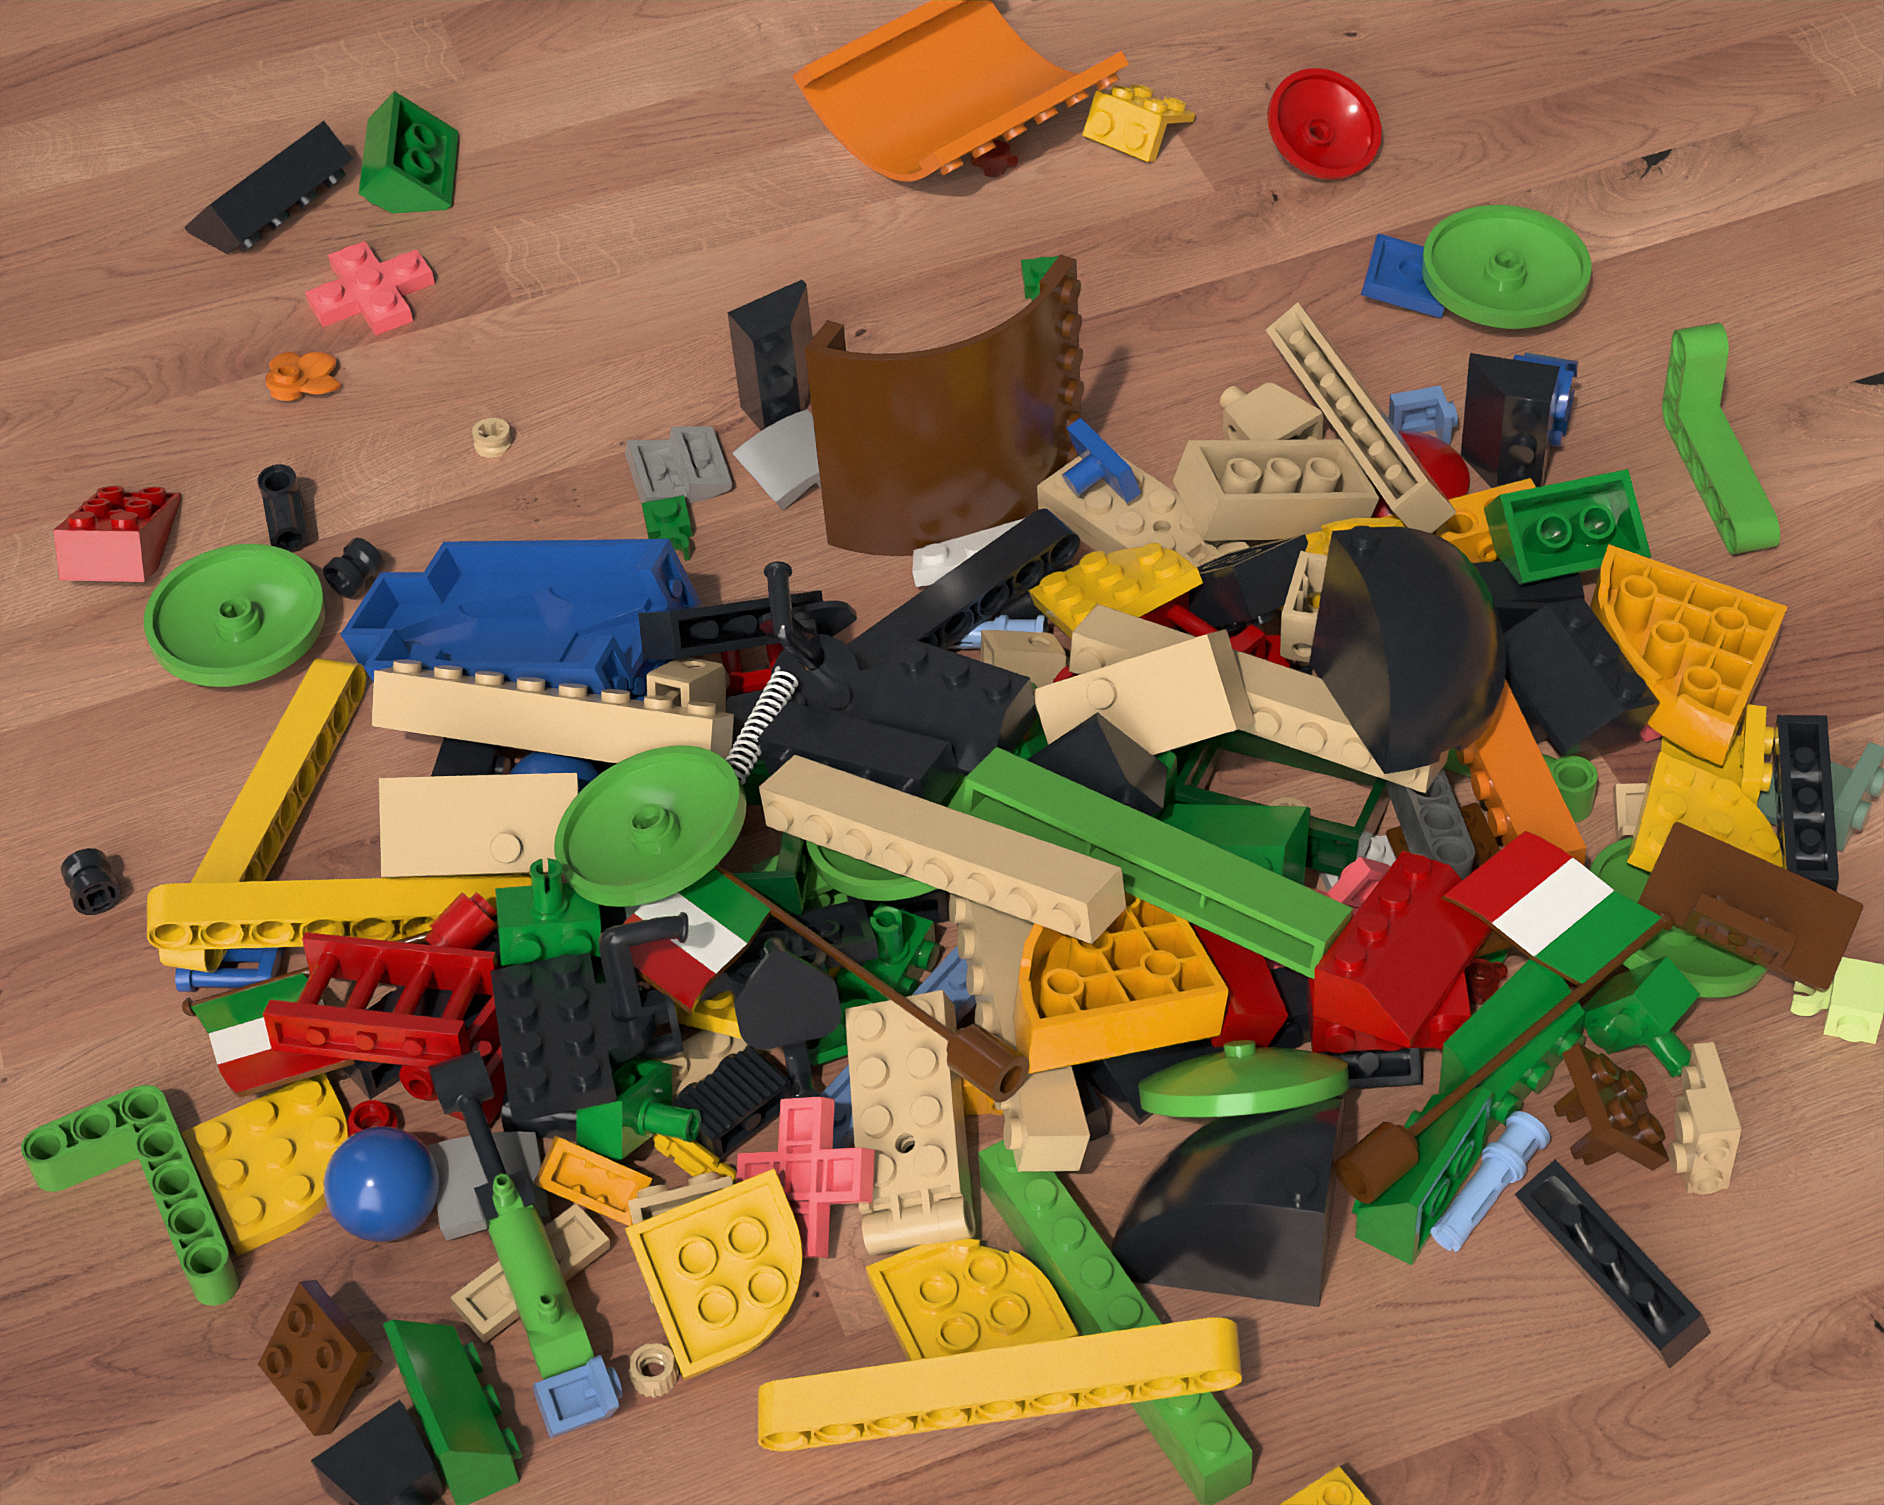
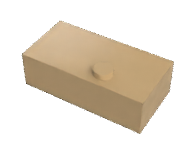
M1342 439L1188 440L1173 479V483L1203 541L1275 540L1302 534L1307 535L1312 532L1322 531L1321 525L1351 518H1371L1379 500V496L1363 468Z
M1226 629L1033 689L1034 700L1048 745L1097 712L1152 755L1255 723Z
M577 773L379 778L381 877L408 878L530 874V865L538 859L543 860V873H548L547 858L556 860L554 842L558 825L566 809L578 795Z

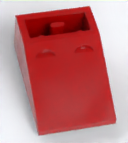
M121 486L99 488L92 497L84 501L76 511L69 514L68 518L53 530L59 580L145 582L159 568L181 501V493L166 492L163 487H146L140 489L139 492H124V488Z

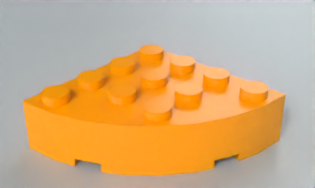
M1608 544L1590 608L1618 644L1634 670L1643 678L1660 702L1647 721V724L1656 732L1691 752L1696 757L1707 759L1722 766L1743 720L1746 706L1750 704L1773 652L1788 606Z
M1124 892L1126 909L1092 944L1034 923L1023 947L1013 1012L1016 1047L1018 1052L1029 1061L1028 1074L1219 1036L1229 990L1188 921Z

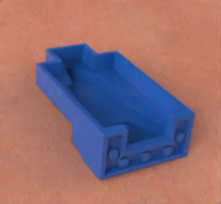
M669 539L449 541L441 544L424 572H381L343 629L341 636L356 661L364 666L373 683L374 670L393 667L394 660H416L422 662L421 669L434 671V666L439 665L458 666L463 668L462 675L475 677V672L492 671L503 673L504 681L517 683V678L534 677L545 679V687L559 689V684L576 683L587 685V693L601 695V690L605 689L625 690L630 692V699L644 701V696H647V674L674 659L643 660L638 613L702 603Z

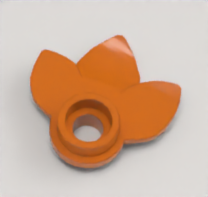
M293 351L278 354L269 364L270 372L265 376L266 387L270 389V395L273 398L282 401L299 399L303 396L304 392L317 395L341 388V383L329 376L337 365V358L324 352H309L302 357Z

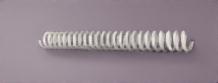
M780 666L775 668L771 679L767 682V686L756 703V707L753 708L752 714H750L748 721H746L744 728L741 730V734L733 744V749L729 751V756L725 759L730 765H735L737 768L745 771V774H742L733 769L737 777L741 778V784H745V778L750 775L749 770L753 769V763H756L757 756L761 755L760 746L748 741L745 737H750L758 742L757 738L759 736L751 734L749 730H754L760 735L764 730L755 727L753 723H757L763 728L769 725L759 720L757 716H761L769 722L774 719L770 715L762 713L760 709H764L776 716L786 705L787 701L791 699L790 694H793L795 692L794 688L798 686L796 677L788 672L780 671ZM779 675H785L790 677L792 680H794V684H791L789 681L780 678ZM775 682H780L783 686L790 688V691L777 685ZM772 688H775L777 691H779V692L782 693V694H786L787 697L784 698L782 695H780V694H778V693H776V692H773V691H772ZM768 695H772L775 699L783 701V704L781 705L777 701L770 699ZM764 702H768L770 705L779 708V711L777 712L774 708L766 706ZM742 744H746L750 748L756 749L757 752L754 753L751 750L744 748ZM738 751H742L745 754L752 756L753 759L750 760L747 757L740 755ZM734 758H739L741 761L748 763L749 766L746 767L736 762Z

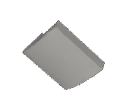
M808 410L795 413L770 425L732 453L783 511L814 483L821 488L813 416Z
M713 426L671 427L669 440H627L625 456L641 503L684 495L686 505L710 499L731 490L732 481Z
M492 1133L507 1175L525 1170L543 1224L550 1223L552 1216L547 1190L533 1184L542 1165L536 1133ZM465 1136L428 1145L439 1172L440 1187L436 1203L440 1230L445 1239L451 1240L486 1229L474 1188L488 1182L471 1137Z

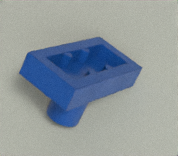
M1081 417L1067 427L1076 452L1082 458L1080 462L1062 474L1065 483L1075 495L1079 496L1100 479H1103L1126 503H1129L1141 494L1131 467Z

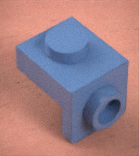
M1441 386L1390 394L1388 419L1396 430L1416 432L1435 430L1438 439L1448 445L1451 444L1452 428L1457 427L1458 424L1457 411L1452 401L1447 402Z
M601 1355L589 1359L588 1363L582 1367L536 1382L532 1387L550 1439L612 1417L619 1407L617 1399L622 1398L623 1395L620 1380L615 1369L612 1366L606 1368Z

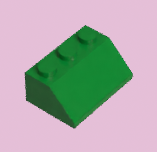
M393 91L367 120L358 194L371 204L377 205L391 214L447 210L452 204L458 130L401 94Z
M1629 469L1501 494L1484 507L1494 551L1519 585L1600 569L1608 544L1647 558L1651 557Z
M1168 804L1159 821L1304 886L1310 808L1307 806Z
M1529 959L1443 1044L1438 1094L1453 1092L1569 995L1572 991L1563 977ZM1578 1001L1474 1087H1484L1493 1091L1487 1137L1500 1124L1506 1126L1507 1118L1514 1111H1520L1522 1101L1532 1091L1537 1094L1547 1086L1553 1076L1554 1069L1564 1060L1563 1052L1577 1043L1584 1044L1585 1036L1582 1035L1585 1011Z
M1484 1087L1473 1088L1415 1137L1418 1145V1163L1373 1202L1367 1204L1357 1199L1355 1200L1352 1208V1213L1357 1216L1355 1238L1411 1266L1414 1264L1432 1235L1431 1228L1448 1210L1482 1157L1483 1150L1486 1147L1493 1091ZM1451 1092L1432 1095L1421 1112L1414 1110L1410 1114L1404 1127L1410 1128Z
M394 1319L383 1323L401 1377L455 1505H469L518 1483L519 1479L513 1461L522 1458L511 1428L507 1427L500 1431L496 1423L495 1417L503 1413L492 1385L488 1384L481 1387L476 1375L484 1372L472 1341L462 1345L455 1327L451 1325Z

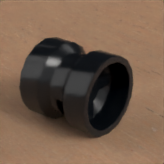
M357 537L353 538L344 547L341 557L332 558L324 566L323 575L328 584L338 594L348 599H355L365 589V582L367 580L376 579L384 571L385 561L380 552L371 543Z
M85 848L72 853L63 861L61 866V874L65 885L70 889V898L74 908L84 915H97L108 911L115 906L121 896L117 880L111 874V865L103 851L95 848Z

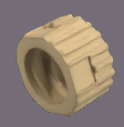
M662 1343L644 1344L638 1347L630 1356L629 1374L632 1385H634L635 1390H638L639 1394H644L645 1397L652 1396V1398H655V1396L661 1397L663 1394L669 1393L674 1388V1385L677 1384V1378L679 1377L677 1361L673 1351L668 1346ZM650 1363L661 1364L665 1367L664 1371L658 1376L647 1377L642 1373V1369Z

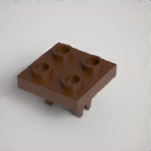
M1580 1043L1563 1052L1562 1056L1575 1087L1554 1104V1110L1558 1117L1566 1115L1569 1123H1574L1587 1116L1592 1130L1570 1147L1573 1158L1579 1159L1582 1157L1585 1165H1591L1616 1152H1620L1652 1171L1668 1162L1669 1157L1662 1143V1140L1665 1139V1133L1659 1121L1649 1112L1644 1099L1648 1096V1092L1640 1077L1632 1070L1625 1071L1618 1067L1605 1054L1600 1053L1598 1055Z
M309 1280L298 1283L258 1365L315 1437L332 1433L354 1389L370 1385L374 1381V1377L369 1370L379 1368L383 1361L376 1353H373L374 1350L318 1281Z

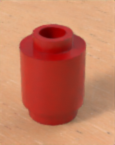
M461 892L429 925L432 930L424 939L433 946L475 950L498 927L491 920L497 911L478 892H475L470 898Z

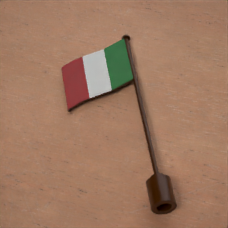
M1528 831L1521 833L1443 895L1441 899L1453 903L1478 917L1531 960L1578 987L1410 1128L1407 1129L1402 1125H1394L1390 1122H1382L1335 1161L1334 1169L1338 1180L1345 1190L1358 1201L1367 1204L1373 1202L1418 1163V1145L1415 1137L1662 929L1670 930L1674 925L1672 915L1668 912L1656 914L1618 893L1563 849Z
M719 864L683 890L666 898L643 904L624 922V924L657 917L679 916L681 912L687 913L689 931L685 943H680L678 939L662 940L630 947L635 973L661 993L669 996L674 1003L690 1015H692L696 1004L707 988L748 949L770 915H773L949 1041L946 1049L948 1053L947 1066L995 1102L1007 1101L1015 1095L1028 1075V1059L979 1024H973L967 1028H961L954 1033Z
M562 874V883H568ZM599 904V911L613 906ZM497 913L491 919L493 922L497 921ZM430 931L396 940L395 942L421 944L427 942L424 937ZM309 967L192 1001L188 997L183 1001V1012L188 1016L196 1015L208 1033L219 1072L230 1090L238 1098L356 1064L352 1059L271 1050L263 1012L269 1000L297 1002L308 981L307 977H310ZM322 999L318 1005H325Z

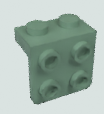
M1869 742L1854 770L1831 761L1837 850L1843 852L1855 829L1861 831L1864 828L1872 809V803H1870L1872 797L1876 796L1879 798L1884 791L1883 746ZM1773 771L1769 792H1761L1757 807L1765 815L1769 823L1777 826Z

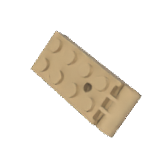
M1080 456L1037 486L1038 510L1044 508L1050 510L1077 533L1081 541L1096 551H1104L1105 554L1123 549L1143 547L1150 543H1160L1163 548L1178 552L1198 567L1231 551L1249 547L1243 540L1203 541L1180 495L1122 456L1120 457L1131 467L1141 492L1129 503H1126L1103 479H1100L1079 496L1075 495L1065 483L1062 474L1082 460Z
M943 990L905 997L954 1033L957 1031L955 1005ZM891 1000L845 1009L855 1148L862 1147L875 1150L873 1203L859 1204V1211L863 1214L862 1234L867 1252L870 1256L909 1250L919 1245L974 1238L975 1218L972 1208L961 1076L947 1066L948 1053L946 1049L949 1041ZM915 1144L911 1151L905 1153L908 1146Z

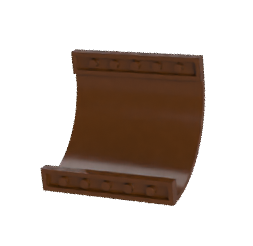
M1060 254L1040 280V294L1023 310L984 333L943 347L905 353L873 354L846 351L844 325L829 320L825 322L805 347L828 545L870 555L913 556L914 550L924 548L927 545L938 544L1024 519L1038 510L1037 486L1079 456L1067 427L1080 417L1085 421V415L1081 413L1084 382L1080 381L1083 349L1079 348L1082 316L1078 314L1081 281L1077 279V259Z

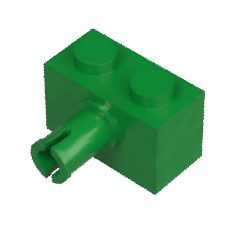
M547 858L548 875H543L542 859L533 862L529 869L531 886L495 888L501 965L525 964L565 954L580 955L589 952L591 958L600 957L598 938L601 935L599 904L581 897L568 883H562L563 867L557 860Z
M880 903L873 912V916L870 917V924L876 938L879 958L867 960L862 967L902 996L908 997L918 989V982L924 971H931L938 959L940 946L935 942L934 921ZM840 968L836 975L839 1001L851 997H862L873 1003L890 1000L846 968Z
M1665 956L1609 978L1583 1007L1585 1011L1583 1026L1586 1028L1590 1039L1596 1045L1602 1047L1607 1054L1637 1044L1639 1046L1645 1044L1667 1069L1668 1074L1674 1078L1682 1074L1684 1066H1689L1691 1051L1671 1028L1700 996V993L1670 958Z
M635 1056L630 1060L611 1066L617 1096L616 1102L576 1110V1144L610 1160L625 1158L654 1134L681 1139L691 1143L692 1140L696 1139L701 1126V1114L698 1110L672 1106V1064Z

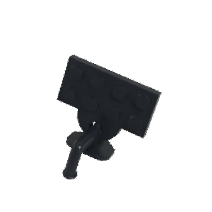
M781 561L767 564L764 568V575L768 581L771 612L759 618V628L767 636L778 638L781 645L785 648L779 654L771 670V675L774 673L775 668L780 666V671L794 675L798 681V686L794 688L795 692L790 694L791 699L787 702L868 721L880 670L884 665L862 669L859 658L844 642L834 638L835 635L857 620L856 611L848 603L835 600L792 608L789 586L792 567ZM779 675L780 678L789 681L791 684H794V680H792L790 677L785 675ZM778 681L775 682L777 685L782 686L788 691H790V688L783 686ZM772 688V691H773V692H776V693L782 695L784 698L787 697L786 694H782V693H780L779 691H777L775 688ZM763 690L726 697L727 713L734 714L731 749H733V744L737 741V737L741 734L746 721H748V717L752 714L753 708L756 707V703L760 699ZM768 695L770 699L777 701L781 705L783 704V701H779L775 699L772 695ZM764 702L766 706L774 708L777 712L779 711V708L770 705L768 702ZM760 709L762 713H766L770 715L772 718L776 717L775 715L768 713L766 710ZM757 716V718H758L759 720H762V721L766 722L767 724H770V723H771V722H769V721L763 719L761 716ZM753 723V725H754L755 727H759V728H761L762 730H765V729H766V728L761 727V726H760L759 724H757V723ZM749 730L751 734L760 736V734L756 733L754 730ZM745 737L748 741H751L755 743L757 746H759L758 742L752 740L750 737ZM742 744L744 748H747L754 753L757 752L756 749H752L746 744ZM738 751L740 755H743L748 759H753L752 756H749L742 751ZM762 752L757 758H763Z
M862 899L805 910L802 915H790L860 966L864 965L867 960L879 958L876 938ZM776 917L768 918L748 949L707 988L699 1001L712 999L720 992L731 991L735 996L734 1008L739 1032L745 1043L756 1049H771L783 1046L794 1098L821 1097L815 1089L805 1041L824 1037L833 1032L838 1026L841 1019V1007L834 978L829 975L830 968L845 967Z
M681 912L679 916L657 917L613 926L601 933L598 938V947L606 980L605 983H596L590 952L580 955L565 954L551 959L522 965H512L507 968L490 971L513 1123L616 1102L617 1096L611 1066L630 1060L635 1055L650 1060L684 1054L674 1001L659 990L642 992L638 989L630 947L670 939H678L680 943H685L689 931L687 913ZM670 1022L672 1033L653 1037L656 1024Z

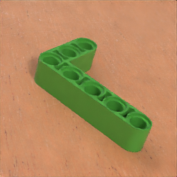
M1716 322L1677 329L1673 332L1662 400V413L1665 426L1726 549L1731 555L1777 547L1780 542V527L1775 511L1720 407L1729 345L1724 326Z
M153 1085L134 1087L39 1126L30 1131L23 1139L21 1152L39 1188L50 1192L64 1190L139 1158L194 1296L205 1305L216 1306L224 1304L237 1293L240 1285L239 1275L169 1105L159 1088Z

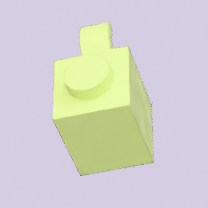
M1842 957L1832 983L1825 993L1795 981L1793 991L1804 992L1810 996L1794 994L1790 1009L1792 1013L1800 1016H1811L1822 1009H1827L1823 1034L1841 1037L1852 1042L1862 1041L1876 1044L1884 1014V964Z

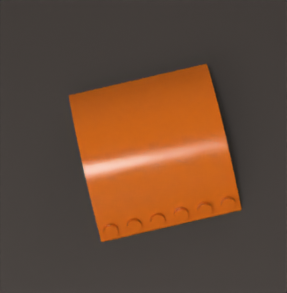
M931 0L809 63L794 74L793 78L824 125L851 154L866 166L885 177L897 181L910 182L922 179L937 170H940L942 176L964 165L961 157L971 152L974 159L994 149L996 146L992 140L1002 135L1006 142L1027 130L1024 125L1027 121L1034 118L1038 125L1058 114L1055 106L1065 101L1069 108L1089 97L1086 89L1096 85L1097 89L1101 91L1120 80L1117 72L1127 67L1129 63L1123 52L1120 51L1079 74L1067 71L1043 58L1024 42L1009 26L991 0Z

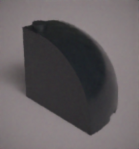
M1356 526L1349 530L1332 531L1309 661L1310 666L1317 676L1323 680L1349 723L1384 774L1408 771L1439 762L1442 752L1452 748L1459 751L1466 749L1485 733L1497 716L1503 696L1506 672V647L1500 616L1492 595L1480 573L1468 557L1455 545L1426 531L1395 526Z
M1335 1096L1321 1102L1279 1111L1222 1116L1205 1124L1178 1143L1155 1165L1143 1180L1127 1205L1114 1236L1110 1252L1130 1280L1138 1283L1319 1307L1337 1180L1334 1164L1340 1158L1343 1136L1344 1097Z

